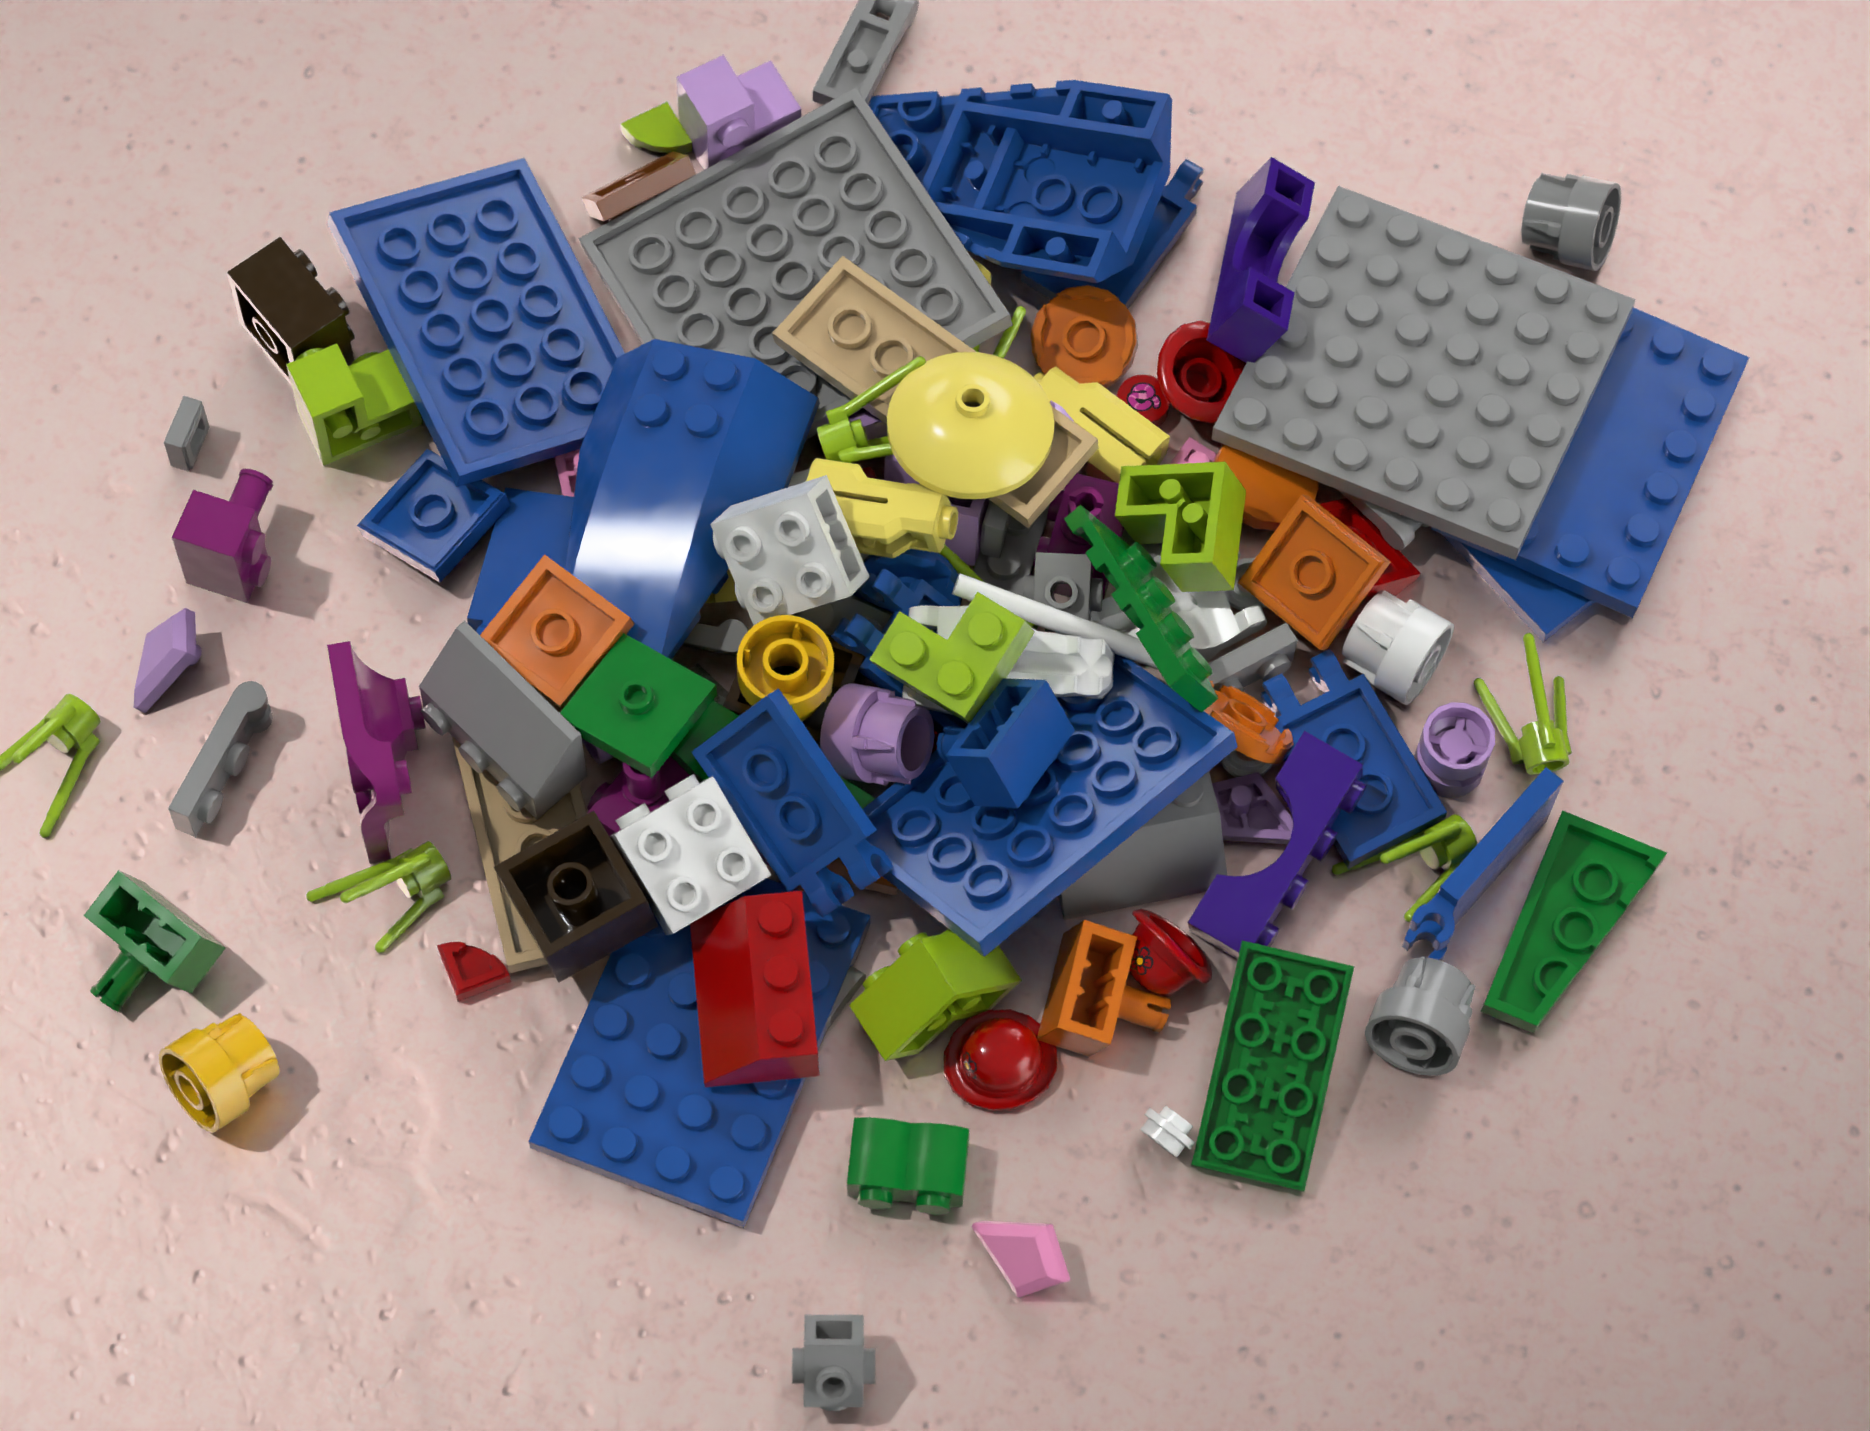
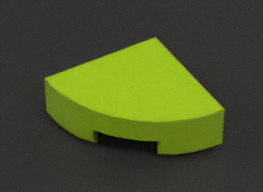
M668 102L621 123V132L624 137L639 149L645 148L651 151L664 152L666 155L673 151L682 154L693 151L691 139Z

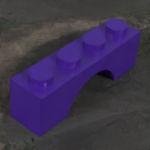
M1273 157L1236 193L1207 341L1246 363H1255L1288 331L1295 292L1277 283L1280 268L1292 242L1309 218L1315 186L1314 181Z
M1304 731L1275 778L1276 790L1287 803L1293 819L1292 834L1286 849L1274 863L1257 873L1245 876L1217 874L1188 921L1189 931L1237 960L1242 941L1271 947L1280 930L1273 923L1283 906L1292 910L1298 903L1309 883V880L1302 877L1312 858L1321 862L1332 847L1338 835V832L1331 829L1342 810L1351 814L1360 801L1367 787L1366 784L1360 781L1363 776V764Z

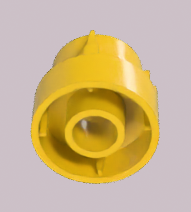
M779 615L760 621L745 634L738 648L737 677L740 690L748 703L753 706L768 694L779 689L802 722L815 713L823 702L826 703L827 696L829 697L832 693L834 653L828 637L817 625L798 616ZM780 666H792L799 670L790 675H780L772 669Z
M241 1013L230 1017L218 1025L211 1023L202 1030L192 1029L159 1052L160 1068L173 1096L197 1125L212 1133L248 1111L250 1105L249 1098L263 1086L277 1078L280 1071L276 1055L266 1037L251 1020Z

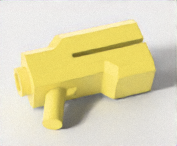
M1057 367L1050 369L1046 375L1039 372L1033 377L1043 388L1049 401L1052 400L1062 406L1076 424L1098 439L1097 451L1085 463V475L1119 484L1121 466L1159 465L1166 456L1170 436L1098 382L1079 384Z
M815 458L811 464L806 481L827 475L859 553L888 558H896L909 549L940 553L944 548L946 539H953L958 525V509L955 506H951L948 496L934 492L920 483L906 484L867 478L858 464Z

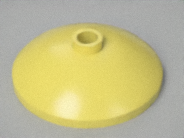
M955 352L926 361L924 365L911 371L903 378L892 395L887 413V436L890 448L905 472L918 483L934 492L960 499L996 497L1025 484L1045 463L1054 435L1052 407L1040 384L1027 371L1013 362L999 356L981 352ZM976 402L981 405L978 407H969L964 403Z

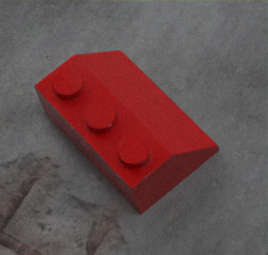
M802 891L744 896L692 922L690 929L704 1086L715 1087L820 1076Z

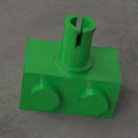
M120 870L116 872L83 915L119 944L118 948L121 952L96 985L90 989V992L95 997H102L100 1001L117 1012L123 1009L125 1002L148 972L157 975L169 985L192 993L226 949L220 942L145 882Z

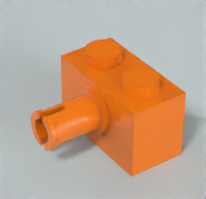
M1087 920L1081 921L1063 933L1037 1040L1090 1057L1111 1045L1117 1018L1152 1029V1031L1157 1033L1163 1030L1169 1014L1162 1013V1010H1170L1171 999L1126 985L1137 940L1136 936Z

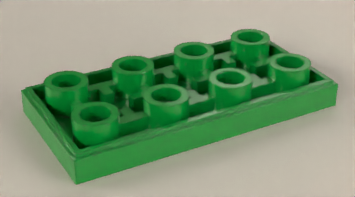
M1247 941L1241 942L1191 1166L1302 1192L1305 1191L1354 966Z

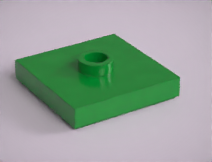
M623 633L560 714L581 734L582 739L653 778L718 693L716 684Z

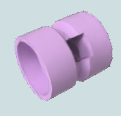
M1451 702L1438 707L1428 716L1414 758L1438 796L1458 798L1469 794L1479 785L1495 745V729L1485 713L1467 703Z

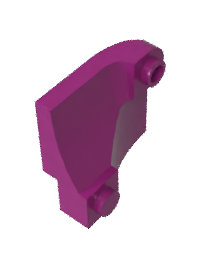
M350 641L330 644L327 647L341 731L346 745L352 787L356 795L359 814H361L360 827L369 864L392 859L389 820L404 815L401 795L412 793L407 762L404 758L408 751L419 750L415 730L426 728L425 720L420 712L423 709L420 696L409 697L405 678L393 680L365 665L354 652Z

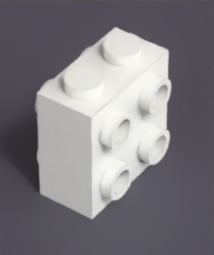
M827 475L731 505L710 524L713 530L715 549L719 556L726 560L735 581L737 600L741 607L748 611L753 625L773 616L791 615L850 597L869 578V574Z
M694 774L664 791L670 801L652 812L643 803L616 819L615 821L621 830L609 836L666 935L676 933L771 876L713 776L701 783L698 782Z

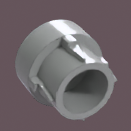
M1541 173L1540 177L1533 184L1526 202L1521 228L1523 243L1530 245L1531 249L1553 255V259L1560 261L1562 264L1598 271L1609 254L1616 233L1621 207L1620 185L1616 182L1585 175L1580 177L1567 174L1566 177Z
M1425 956L1408 960L1402 966L1394 986L1383 991L1377 998L1365 1029V1037L1369 1046L1386 1062L1407 1072L1427 1076L1443 1075L1451 1072L1458 1064L1469 1035V1020L1472 1015L1470 1004L1476 986L1472 985L1465 974L1459 969L1444 961L1426 958Z

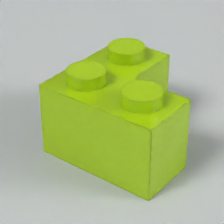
M336 343L324 349H309L300 354L295 361L286 364L298 415L323 466L423 425L422 416L389 349L380 353L369 352L363 354L348 366Z
M1205 462L1121 466L1115 517L1132 539L1139 544L1163 543L1160 565L1181 592L1234 590L1246 490L1227 463Z
M977 592L947 640L899 611L869 660L885 674L969 724L1001 680L1007 678L1035 632L1026 620Z
M950 929L933 936H928L926 932L911 937L899 947L898 953L900 957L891 966L877 970L863 982L865 990L849 1007L884 1061L919 1054L953 1021L973 1017L991 1010L1022 980L999 945L984 957Z

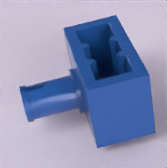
M1003 678L966 728L947 726L943 729L945 734L940 733L938 736L937 751L943 761L951 764L975 806L1019 808L1022 802L1029 797L1031 790L1049 765L1056 760L1060 750L1075 730L1047 680Z

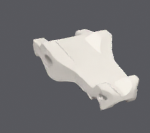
M1161 555L1153 558L1157 565L1152 571L1153 575L1160 579L1172 593L1175 603L1170 607L1189 626L1194 635V638L1189 643L1206 661H1210L1221 650L1266 626L1267 619L1261 606H1251L1233 615L1224 591L1181 592L1160 565ZM1113 596L1102 600L1101 612H1091L1092 622L1138 638L1136 633L1140 629L1121 611Z
M915 606L909 608L908 617L928 629L937 630V634L947 640L968 606ZM1033 629L1034 635L1007 676V679L1047 680L1056 697L1083 696L1103 699L1113 687L1115 654L1104 639H1085L1080 636H1068ZM903 686L902 698L917 701L916 706L924 707L927 710L951 714L907 686Z

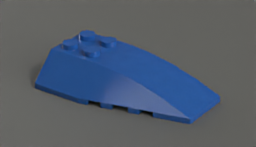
M1079 80L1057 81L1054 88L1035 89L1032 83L1011 85L1010 91L985 93L979 87L962 89L960 95L940 97L937 91L872 96L868 104L965 249L1006 268L1099 283L1133 265L1170 175L1172 98L1166 93Z
M653 339L617 357L579 452L565 570L633 620L635 624L627 633L628 636L672 660L700 620L701 615L699 611L711 593L717 594L729 578L727 574L729 567L726 560L721 558L715 549L713 530L710 524L731 505L789 486L820 405L818 397L758 359Z

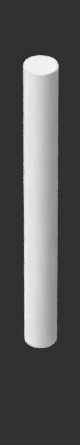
M961 573L957 578L952 592L953 595L972 601L976 593L979 592L1029 623L1063 635L1080 636L1085 639H1104L1114 654L1158 669L1138 638Z

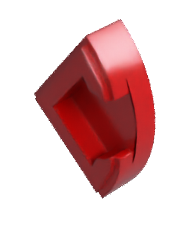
M448 942L437 945L438 953L458 1002L511 982L508 970L495 955H491L480 948L466 945L463 942Z

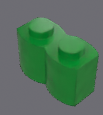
M871 1117L854 1118L847 1176V1195L858 1198L857 1203L860 1206L872 1209H888L892 1207V1202L906 1201L915 1203V1209L919 1212L943 1215L950 1212V1207H963L969 1129L938 1123H909Z

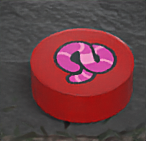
M1135 375L1125 380L1119 387L1117 397L1158 427L1165 421L1168 416L1170 402L1162 393L1158 378L1150 375Z

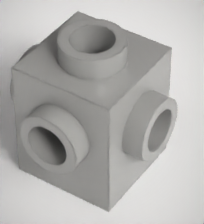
M1036 552L1035 576L1025 575L1023 596L1091 621L1092 611H1102L1103 578H1093V565L1086 554ZM1061 584H1069L1072 588V596L1065 603H1058L1054 597L1056 588ZM1045 628V632H1054Z
M804 1315V1348H792V1384H804V1407H820L827 1411H840L847 1407H863V1384H875V1348H864V1315Z

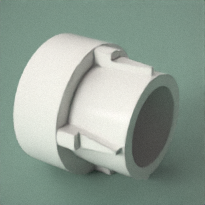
M1384 590L1382 594H1376L1367 603L1353 624L1342 649V655L1345 656L1343 662L1364 674L1370 685L1399 702L1408 705L1419 695L1439 665L1452 638L1454 624L1411 599L1406 603Z

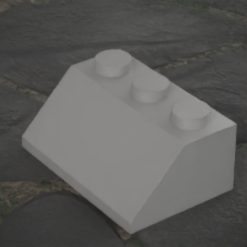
M463 621L456 627L419 685L424 707L420 712L435 732L441 736L449 732L461 744L458 748L460 754L476 772L482 773L486 769L499 782L496 786L497 790L512 808L520 811L524 807L538 820L587 777L581 734L466 621Z
M1209 771L1058 895L1064 920L1206 892L1217 874L1227 875L1220 812Z

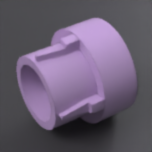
M856 683L846 684L835 693L826 709L821 728L820 748L842 778L887 785L889 781L911 784V779L918 777L926 768L933 750L935 738L934 723L929 711L924 707L916 706L917 701L895 696V691Z

